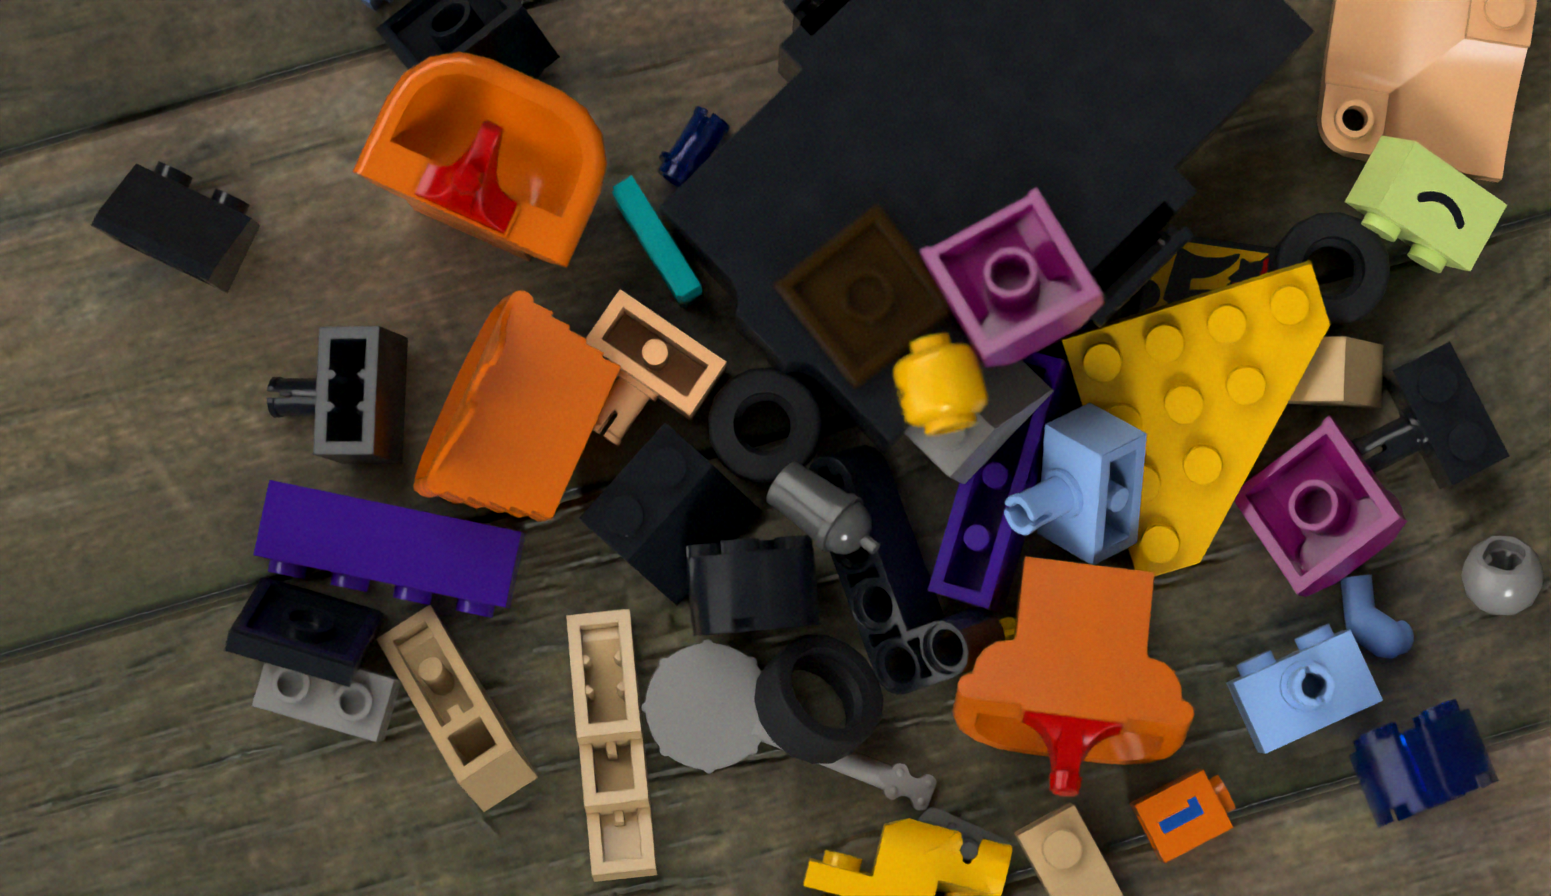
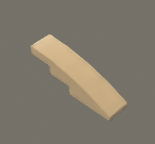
M630 609L566 615L576 735L579 743L583 798L587 815L593 881L658 875Z

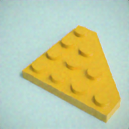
M1310 260L1104 323L1100 328L1094 326L1062 337L1082 405L1092 403L1147 433L1138 539L1136 544L1128 547L1135 570L1153 572L1155 577L1198 564L1204 557L1330 326Z

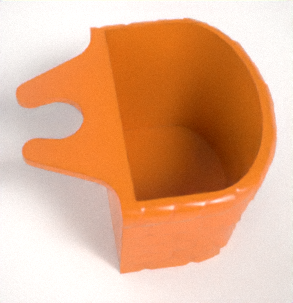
M518 290L501 299L484 322L442 407L421 456L415 475L414 491L424 497L432 498L439 496L454 504L465 503L475 509L486 507L496 513L506 512L517 518L528 516L539 522L552 520L621 366L603 358L604 352L585 344L587 339L569 331L570 325L551 317L553 312L534 303L532 295L528 292Z

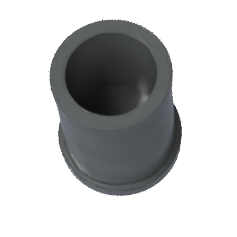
M798 461L788 464L772 483L767 494V503L815 540V545L822 551L849 554L863 547L871 554H875L879 549L880 543L869 536L871 532V516L869 511L863 505V499L856 494H848Z

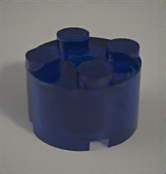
M1456 699L1420 712V715L1412 718L1415 725L1412 729L1400 733L1396 722L1364 733L1359 736V739L1352 741L1356 752L1348 757L1377 828L1394 822L1390 810H1394L1397 820L1400 821L1463 797L1465 793L1480 788L1479 784L1482 789L1499 782L1470 709L1461 710Z

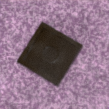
M878 203L773 284L775 291L854 391L909 349L912 341L923 338L953 314L925 262Z

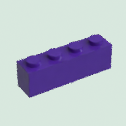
M1037 352L1026 356L1022 360L1054 392L965 484L959 483L928 587L930 592L999 613L1004 611L1026 536L1018 534L1007 522L1004 509L1009 506L1005 505V500L1013 494L1021 493L1041 483L1045 424L1061 417L1073 377L1070 365L1064 360Z
M269 480L253 555L270 559L268 572L305 579L307 568L312 567L331 571L330 585L368 592L370 580L394 584L393 598L430 605L432 594L437 593L457 597L456 611L493 618L495 606L511 607L526 534L506 528Z

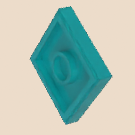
M631 175L613 186L614 191H612L619 211L680 308L684 307L686 309L704 298L701 284L633 176Z

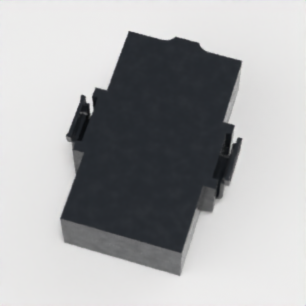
M784 0V6L793 15V33L779 45L778 73L788 83L660 205L662 222L667 232L734 300L737 306V332L748 343L752 345L756 343L767 354L766 359L773 368L779 369L783 374L792 373L796 377H803L814 382L885 454L905 435L904 431L910 426L903 417L893 370L897 362L912 354L911 347L854 391L773 288L775 282L877 203L921 257L920 250L927 246L932 248L1025 198L1028 196L1029 191L1037 188L1102 293L1103 305L1081 327L1092 320L1100 328L1194 236L1186 226L1178 231L1173 225L1161 236L1146 223L1149 221L1160 231L1197 192L1177 170L1294 57L1315 31L1284 0ZM954 313L924 336L947 333L949 334L951 344L970 346L968 337Z

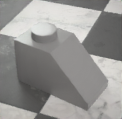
M1022 359L1010 365L987 368L983 362L980 363L988 394V402L982 411L975 414L977 419L976 425L937 436H925L923 427L910 425L904 433L950 478L965 484L1054 392Z

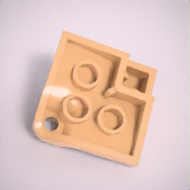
M1333 0L1317 111L1318 132L1322 140L1332 151L1344 157L1368 161L1382 135L1412 140L1428 149L1468 178L1499 182L1503 177L1509 134L1527 50L1531 45L1537 0ZM1349 109L1358 111L1364 118L1363 128L1359 131L1349 130L1342 120L1344 111Z

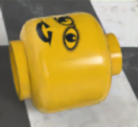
M947 333L931 335L912 341L910 343L912 354L897 362L893 370L905 421L912 426L923 427L925 436L948 434L976 425L977 419L975 414L982 411L988 402V394L976 350L965 344H951L949 334Z

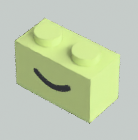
M1383 135L1380 137L1345 200V203L1365 215L1361 225L1388 241L1395 242L1399 238L1411 247L1407 254L1410 259L1437 273H1441L1445 266L1471 272L1507 207L1506 203L1416 141Z

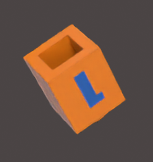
M1199 768L1129 803L1158 860L1163 863L1234 828L1227 813L1236 809L1226 786L1218 774L1208 779L1205 771Z

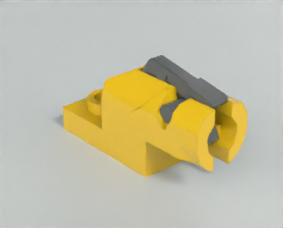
M930 807L916 820L906 818L883 825L871 873L860 870L863 859L825 850L822 861L809 858L803 886L841 896H935L936 891L944 893V896H1001L1010 865L1013 846L1007 844L1004 838L936 807Z

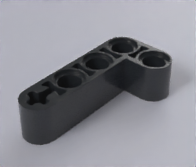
M861 445L819 457L811 463L809 470L848 494L854 493L863 499V505L868 509L871 516V532L869 536L880 543V547L875 554H871L863 547L849 554H836L830 551L874 674L879 683L888 692L901 695L974 670L976 659L986 647L995 642L1005 641L1003 627L991 611L981 607L970 608L944 617L936 593L928 591L931 579L884 456L874 447Z

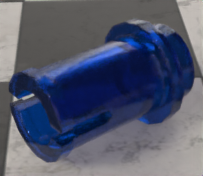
M696 106L693 110V115L669 152L662 151L659 155L662 164L657 172L665 180L678 188L712 156L724 135L730 130L727 122L714 113L709 118L707 116L708 110L700 106Z

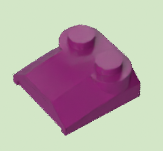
M1037 188L1029 191L1028 196L940 244L932 248L927 246L920 250L922 259L966 333L970 346L976 350L979 359L982 360L986 368L1010 365L1081 327L1103 305L1101 291Z
M1331 416L1325 418L1319 428L1243 484L1234 500L1296 594L1303 597H1308L1342 580L1389 545L1408 522L1403 515L1399 500L1393 493L1384 488L1353 443Z

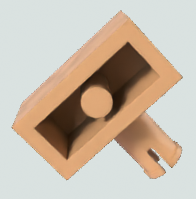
M620 289L586 337L587 341L585 344L604 352L603 358L621 366L617 374V380L612 385L593 427V431L600 435L611 417L617 414V417L603 436L606 440L619 447L622 443V438L649 400L656 402L657 399L691 421L726 371L727 362Z

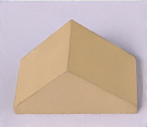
M1346 336L1323 337L1287 404L1369 409L1381 408L1383 345Z

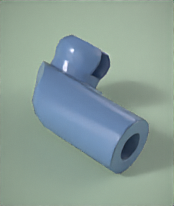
M1372 574L1344 577L1340 580L1345 629L1352 631L1356 642L1377 657L1392 659L1400 654L1407 653L1414 642L1413 630L1404 620L1396 622L1375 608Z

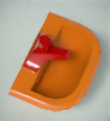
M455 52L431 56L401 76L386 97L352 172L367 179L374 185L405 199L413 210L524 260L529 261L531 256L548 263L558 264L567 268L600 196L607 168V158L603 134L586 107L565 92L493 59L464 52Z
M1025 556L1019 583L1013 640L995 642L986 647L976 659L973 673L965 674L959 679L953 706V717L959 730L975 741L997 749L1049 757L1051 765L1050 791L1062 797H1074L1079 794L1082 782L1079 768L1083 761L1101 764L1133 765L1152 763L1171 757L1181 748L1194 717V709L1190 703L1182 700L1181 684L1176 673L1166 663L1152 659L1147 655L1154 573Z

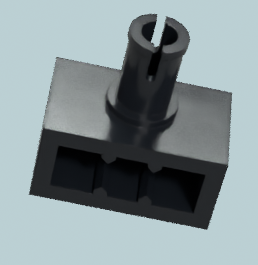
M381 326L319 327L317 378L272 377L267 391L280 392V396L290 398H267L270 415L274 418L284 416H315L313 455L342 464H402L408 338Z
M1450 341L1383 375L1382 380L1399 411L1400 417L1359 439L1351 440L1361 455L1379 446L1382 448L1380 453L1365 460L1375 475L1386 467L1419 452L1439 489L1453 486L1510 456Z

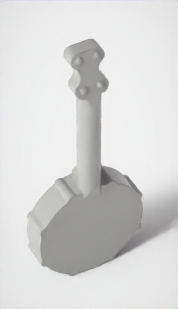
M705 639L699 644L681 648L667 658L659 659L658 667L648 683L644 702L641 703L640 708L644 712L649 732L658 745L661 755L669 756L681 764L702 769L710 774L716 769L731 766L748 755L756 754L760 742L781 749L771 740L758 718L754 695L756 681L761 671L754 657H748L734 648L716 644L709 639ZM852 751L849 755L834 763L819 764L882 789L883 794L888 799L894 800L900 796H906L910 799L912 807L919 811L925 810L928 807L937 783L936 779L929 774L919 778L911 776L907 766L903 763H895L891 766L856 751Z

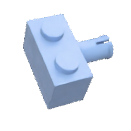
M1088 403L1045 424L1041 483L1021 493L1013 494L1005 500V505L1009 506L1004 509L1007 522L1014 531L1021 535H1028L1037 529V534L1090 565H1096L1136 544L1147 433L1092 403Z
M1326 624L1295 638L1294 641L1299 649L1275 660L1272 651L1269 650L1236 665L1240 676L1226 682L1258 753H1269L1383 701L1351 630H1341L1333 633L1330 624Z

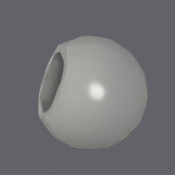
M1491 536L1473 546L1463 564L1461 578L1467 597L1479 609L1491 615H1515L1534 603L1542 588L1544 573L1539 555L1525 542L1512 536Z

